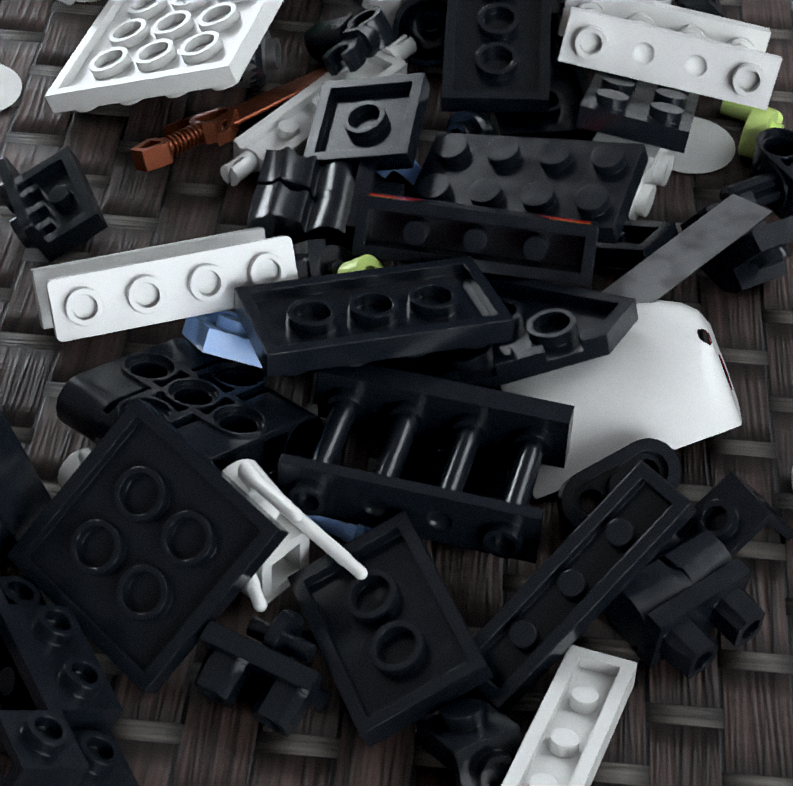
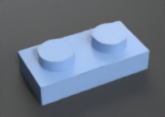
M225 310L186 318L181 334L201 352L262 368L237 313Z

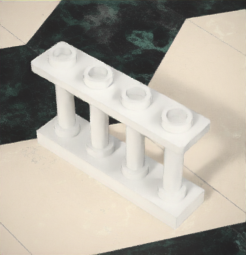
M262 227L30 269L41 327L43 329L54 328L55 336L60 342L234 309L235 287L298 279L292 239L285 235L266 238L265 230Z

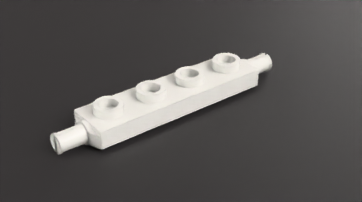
M406 34L400 36L391 45L378 51L374 57L366 58L365 64L355 72H350L347 66L341 69L335 76H331L327 72L233 140L234 159L220 168L223 180L227 184L231 181V186H236L252 172L261 171L267 149L281 150L287 146L298 155L303 156L323 81L407 74V63L404 60L417 51L415 40L411 36L407 39Z

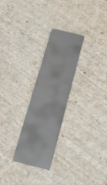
M732 194L602 292L635 298L636 304L654 303L773 211Z

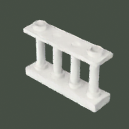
M565 0L557 30V35L563 36L558 55V61L763 110H767L782 62L781 56L765 53L771 36V31L767 27L653 0Z

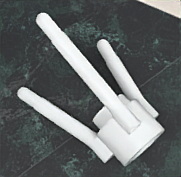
M248 458L238 460L223 470L230 479L275 520L281 513L357 579L363 580L367 577V569L296 507L272 482L255 460ZM255 573L245 585V589L249 594L254 609L257 612H264L267 608V602L257 573Z

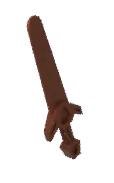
M322 67L234 107L223 106L177 120L164 126L165 137L146 139L131 149L135 169L149 172L172 164L174 156L200 144L208 145L219 142V146H222L234 140L238 131L242 128V123L287 102L329 72L327 67Z

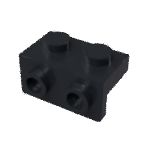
M68 146L23 174L17 171L6 156L0 158V176L2 179L0 183V197L9 210L16 215L9 219V222L16 236L26 248L36 245L48 261L52 262L76 246L87 242L94 235L108 227L80 161Z

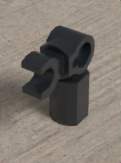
M377 6L368 8L354 17L350 15L315 23L304 34V42L312 58L317 61H323L330 75L335 76L345 66L348 67L350 72L357 71L365 64L366 58L374 57L378 51L390 45L396 35L381 7Z

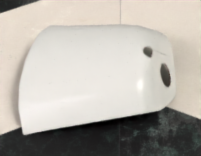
M657 300L653 303L636 304L638 320L609 355L501 385V391L575 406L570 450L565 467L559 468L541 464L532 492L536 500L559 491L564 482L574 474L637 440L644 438L658 439L675 450L742 425L738 399L710 323L697 309L680 302ZM698 330L706 331L711 345L703 342L698 337Z

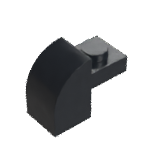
M752 191L737 195L757 204ZM722 201L703 208L680 225L682 231ZM793 215L770 224H766L763 219L700 268L721 290L730 293L741 292L787 274L788 271L783 260L791 256L788 246L793 244Z

